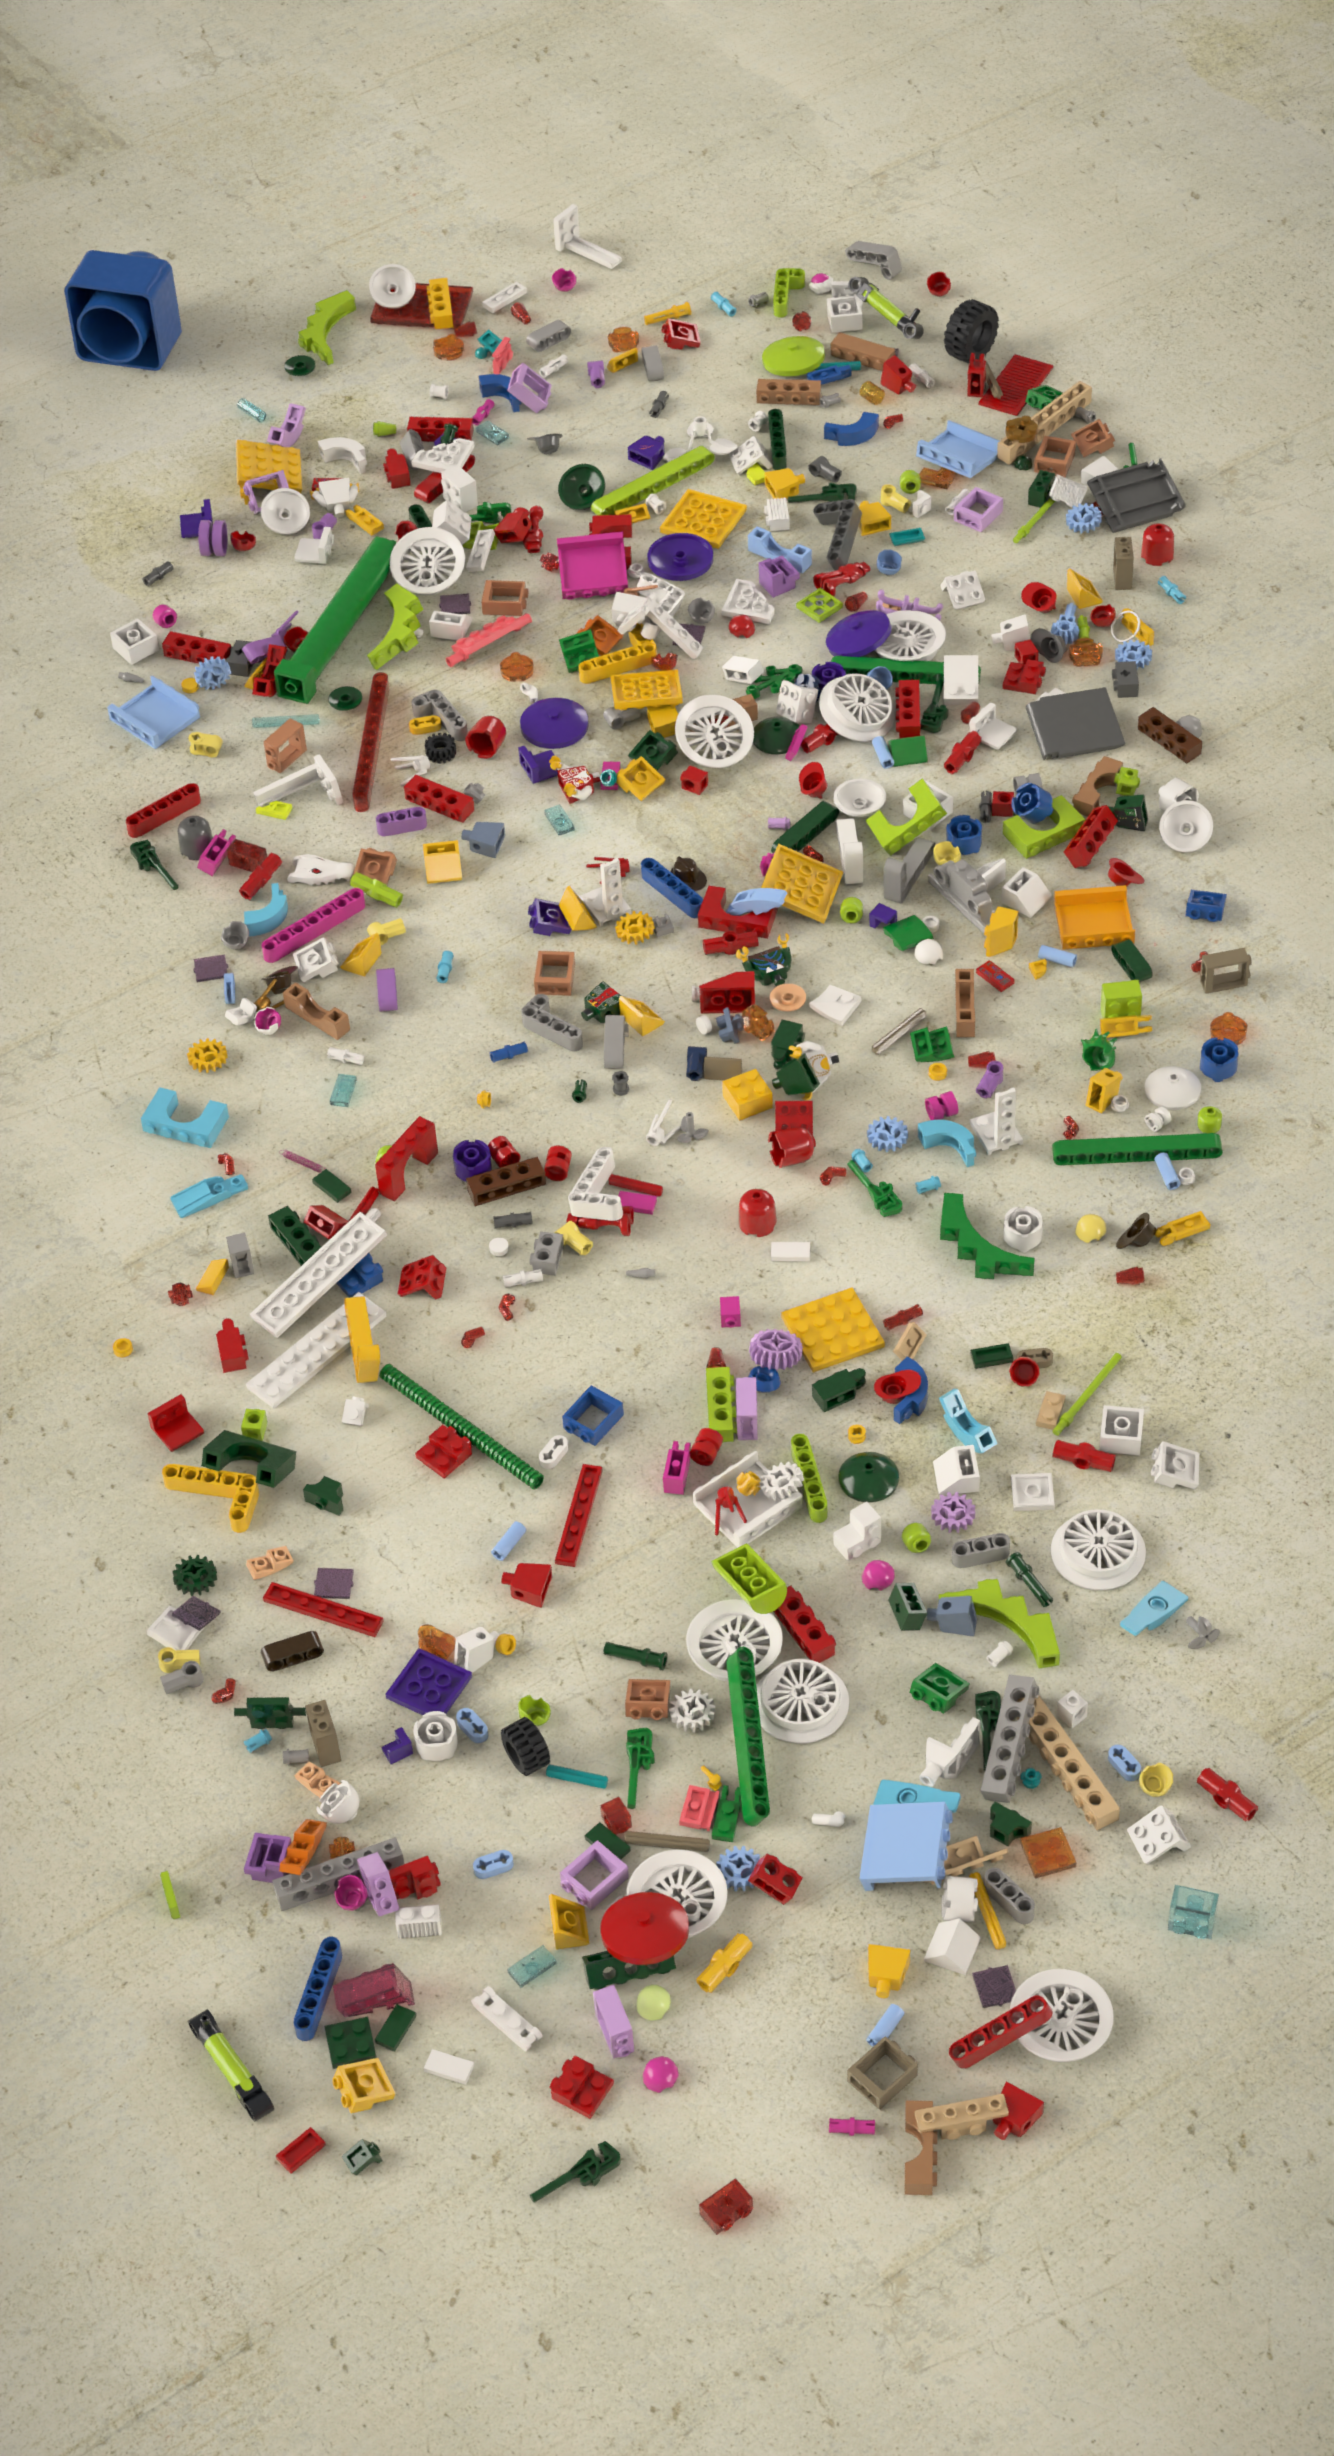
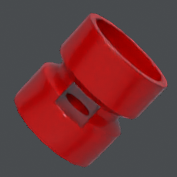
M498 1136L488 1144L491 1158L499 1168L520 1162V1154L505 1136Z
M556 1145L548 1149L544 1167L545 1176L548 1179L563 1181L567 1178L572 1153L568 1148Z
M702 1428L690 1450V1458L702 1466L712 1465L723 1443L722 1435L711 1428Z

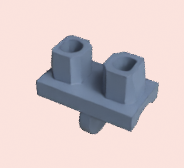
M727 1007L723 1009L724 1015L716 1018L718 1027L722 1029L718 1032L723 1042L732 1039L734 1044L740 1042L738 1031L743 1030L747 1025V1020L744 1016H740V1014H736L735 1017L730 1015V1010Z

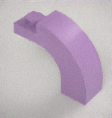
M290 403L282 426L280 428L271 426L267 442L272 445L291 447L302 432L304 426L302 420L306 408Z

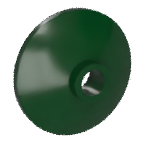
M305 355L291 357L284 364L285 371L293 376L307 375L316 366L314 359Z
M339 687L330 693L328 698L329 704L337 710H352L361 704L362 693L354 687Z

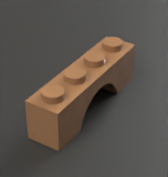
M1104 756L1100 762L1096 763L1094 771L1089 773L1087 781L1082 783L1080 791L1072 799L1073 807L1080 814L1088 817L1094 808L1100 807L1101 794L1096 790L1103 786L1116 785L1114 783L1115 775L1120 772L1123 762Z
M955 969L956 1037H975L974 969Z
M295 982L283 992L285 1008L336 1040H339L350 1031L349 1018L346 1013L336 1007L330 1011L323 1009L314 1001L309 990Z
M906 2100L905 2132L915 2136L923 2148L916 2158L905 2162V2195H932V2186H937V2172H933V2165H937V2151H933V2144L937 2145V2130L920 2133L915 2118L916 2110L933 2107V2101Z

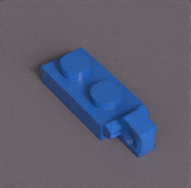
M834 365L808 373L807 379L819 380L821 385L850 377L852 376L850 365L842 367Z

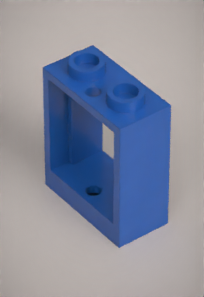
M591 1385L562 1416L563 1428L568 1433H573L580 1437L584 1442H589L596 1446L623 1417V1403ZM591 1405L608 1414L594 1431L577 1422L579 1417Z

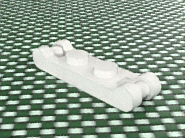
M487 1986L479 1997L476 1996L471 2000L473 2006L525 2052L531 2048V2044L534 2041H539L543 2037L538 2028L533 2027L503 2001L491 1987ZM488 2000L492 2002L490 2006L485 2005Z

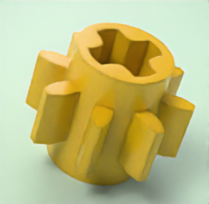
M751 1471L746 1472V1474L741 1472L736 1478L738 1484L736 1488L744 1496L751 1494L755 1496L761 1489L759 1487L760 1478Z

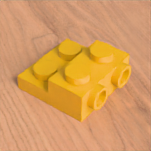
M641 756L637 760L633 759L626 769L622 768L617 772L616 783L626 793L631 791L640 801H643L664 784L666 779Z
M379 2058L338 2066L332 2079L334 2088L336 2090L339 2089L342 2094L341 2103L343 2107H348L350 2113L369 2110L374 2103L392 2100L396 2094Z

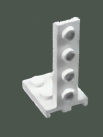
M572 204L553 219L556 250L562 251L564 248H567L611 269L622 262L619 255L579 238L578 206Z
M654 592L628 613L617 630L622 635L626 631L631 632L635 628L636 623H642L647 615L692 659H696L704 648L656 602L658 596Z
M320 754L314 756V764L253 792L257 805L264 807L270 802L277 801L321 780L320 784L324 790L327 789V794L331 801L334 800L337 806L344 802L337 780Z
M618 858L606 864H600L602 887L580 895V899L584 902L590 915L600 927L603 926L604 922L609 920L613 922L618 920L621 915L631 914V908L622 898L620 861Z
M1014 1087L1005 1092L995 1093V1112L970 1119V1125L988 1155L999 1149L1002 1151L1007 1150L1011 1145L1023 1144V1138L1015 1127L1016 1090Z

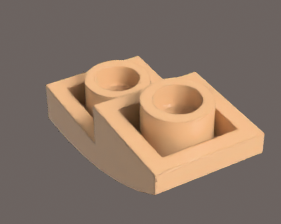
M283 1546L267 1550L266 1556L247 1560L246 1566L253 1580L288 1567L293 1564V1559L287 1547Z
M309 1761L294 1775L302 1785L320 1798L332 1784H341L327 1776L322 1768Z

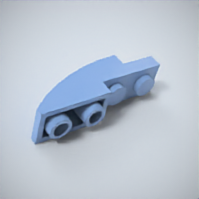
M757 888L737 893L725 912L734 916H741L751 911L756 915L763 912L767 913L770 909L779 908L783 905L787 892L773 888Z

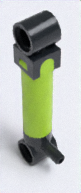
M852 277L849 280L848 287L850 291L858 293L856 295L863 302L869 303L903 332L907 339H919L924 333L923 326L914 322L921 312L920 309L915 308L911 316L908 317L879 292L880 289L873 283H869L867 278Z
M206 2009L189 2019L188 2025L194 2036L198 2040L200 2039L235 2090L238 2100L244 2109L247 2110L251 2119L256 2122L274 2111L275 2108L269 2096L263 2091L256 2077L252 2076L219 2029L211 2012Z

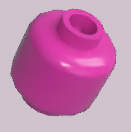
M165 604L157 606L152 614L155 623L162 628L172 627L177 620L175 610Z

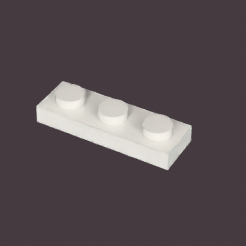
M515 282L483 301V308L491 313H495L525 295L527 288Z
M493 529L478 530L466 566L468 572L484 570L495 536Z

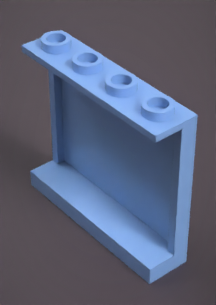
M948 420L946 431L930 442L918 441L916 456L972 478L998 459L997 447L1000 440Z
M151 676V686L121 707H117L112 703L107 708L111 721L149 746L157 749L199 719L200 713L196 702L191 701L184 694H180L173 687L166 685L162 680Z
M945 1802L870 1805L859 1877L865 1891H874L875 1883L934 1881L937 1888H941L942 1879H945L944 1861L948 1858L946 1846L947 1842L950 1841L949 1823L953 1821L952 1811L948 1809Z

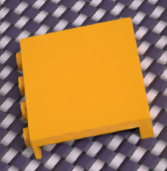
M1126 885L1054 891V907L1062 950L1112 946L1128 939L1135 944V929L1132 928Z

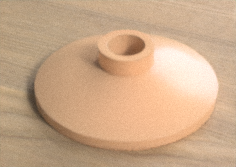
M781 984L771 991L770 1002L778 1010L795 1011L805 1004L806 993L798 985Z

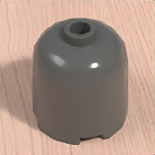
M193 815L184 818L178 826L177 832L181 854L187 856L189 860H199L213 839L209 822L203 817Z

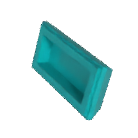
M921 528L889 533L894 546L925 540Z

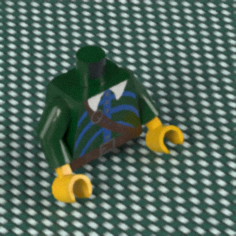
M787 933L785 934L786 941L780 939V934L777 941L782 945L781 949L777 946L748 956V958L749 950L747 947L742 948L744 955L740 953L739 949L736 952V957L743 961L742 965L745 971H754L755 980L759 981L763 986L774 983L777 987L785 984L787 972L790 970L792 962L790 948L787 947L789 940Z

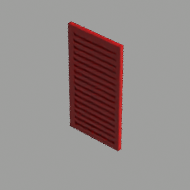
M1014 354L996 378L1003 393L1000 396L1001 398H994L989 388L978 402V405L1018 416L1027 404L1025 401L1028 390L1039 387L1053 369V365Z

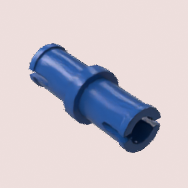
M525 1041L511 1046L505 1045L504 1048L490 1051L489 1054L491 1061L495 1063L506 1058L513 1059V1056L528 1053V1047Z

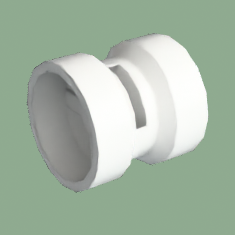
M1161 1106L1154 1113L1146 1115L1145 1123L1151 1131L1157 1132L1162 1128V1125L1169 1124L1172 1118L1168 1110Z

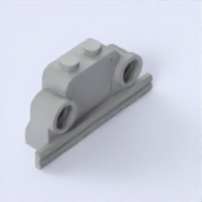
M963 859L956 863L950 860L934 868V875H928V882L984 934L986 925L990 923L991 914L995 913L992 908L991 898L987 893L985 879Z

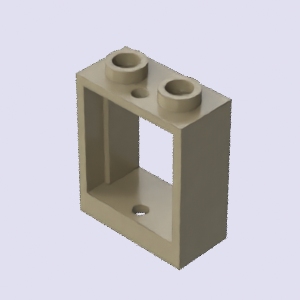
M1115 537L1113 558L1115 590H1132L1134 564L1132 538Z
M1245 948L1202 955L1200 983L1205 994L1248 986V978L1251 976L1249 965H1252L1250 954L1247 955ZM1238 965V971L1214 975V969Z
M326 1700L305 1705L310 1734L321 1767L341 1762L337 1734Z
M886 2036L847 2070V2082L879 2110L918 2076L917 2061L911 2055L907 2056L897 2042L890 2041ZM886 2054L905 2072L883 2091L864 2073Z

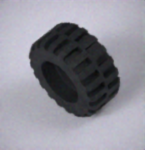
M969 299L955 308L944 332V347L947 353L966 363H970L971 353H975L976 360L980 359L981 354L986 356L987 352L991 350L992 344L994 345L995 337L998 334L997 329L999 328V317L993 307L975 299Z

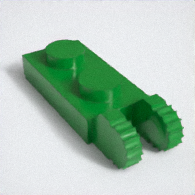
M723 1786L712 1832L713 1840L734 1842L741 1808L740 1787H737L735 1790L734 1801L727 1800L729 1786Z

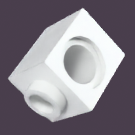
M1072 1690L1058 1701L1057 1716L1072 1729L1087 1717L1088 1702Z

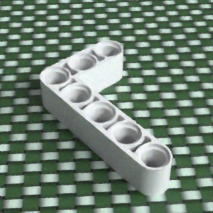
M642 573L637 587L658 585V588L638 592L646 597L654 592L658 596L656 602L673 617L681 606L685 595L684 591L650 573ZM647 617L641 635L646 639L652 640L662 629Z
M854 818L836 820V831L845 885L863 883L862 842L857 840Z
M601 1147L595 1152L570 1192L568 1200L573 1216L610 1221L622 1218L623 1210L620 1197L600 1193L615 1168L612 1148Z

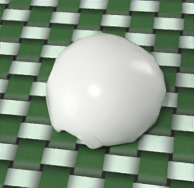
M923 940L915 948V958L919 963L935 965L938 959H943L942 947L935 940Z

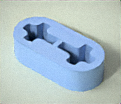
M463 1708L459 1710L456 1718L460 1729L474 1743L485 1742L488 1738L486 1724L472 1709ZM462 1718H470V1723L466 1719ZM475 1729H476L478 1732H481V1731H482V1734L475 1733Z
M1112 1746L1108 1751V1761L1125 1780L1136 1781L1139 1779L1141 1774L1139 1762L1124 1746ZM1114 1754L1122 1755V1758L1119 1756L1114 1757ZM1127 1768H1129L1130 1770L1135 1769V1772H1127Z
M500 1850L481 1856L473 1863L474 1874L479 1879H487L508 1872L514 1865L513 1856L507 1850ZM505 1859L507 1863L503 1864V1862L500 1860ZM481 1865H484V1867L486 1868V1870H483V1871H482V1869L480 1868V1866H481Z

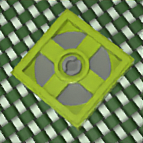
M819 588L797 602L796 608L820 623L842 609L843 603Z

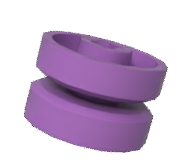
M201 520L199 525V550L201 556H211L213 551L216 556H226L228 534L225 520H216L214 524L210 520Z

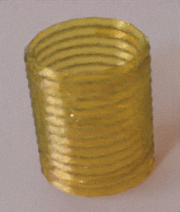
M871 381L864 382L860 387V396L870 403L878 405L883 401L885 391Z

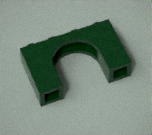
M224 1430L203 1448L201 1466L220 1472L227 1464L235 1460L256 1461L259 1463L257 1465L256 1483L275 1488L295 1469L297 1451Z

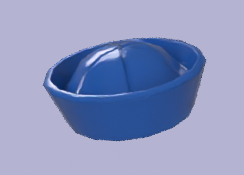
M757 1366L751 1370L748 1376L749 1378L756 1377V1389L759 1392L775 1391L781 1385L776 1369L769 1370L768 1367L762 1368Z

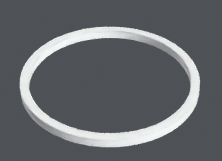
M1124 611L1117 615L1111 626L1113 638L1119 642H1127L1133 639L1140 628L1138 615L1132 611ZM1125 613L1134 614L1138 620L1136 632L1126 640L1117 639L1113 632L1116 620Z

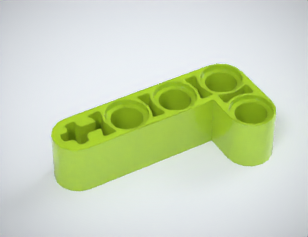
M780 268L776 271L773 310L776 317L782 318L787 315L790 289H803L805 287V271L803 269Z

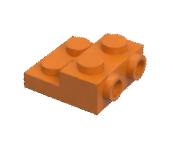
M598 615L593 620L590 618L585 624V628H581L577 632L580 633L591 629L598 654L601 656L608 654L623 637L616 628Z

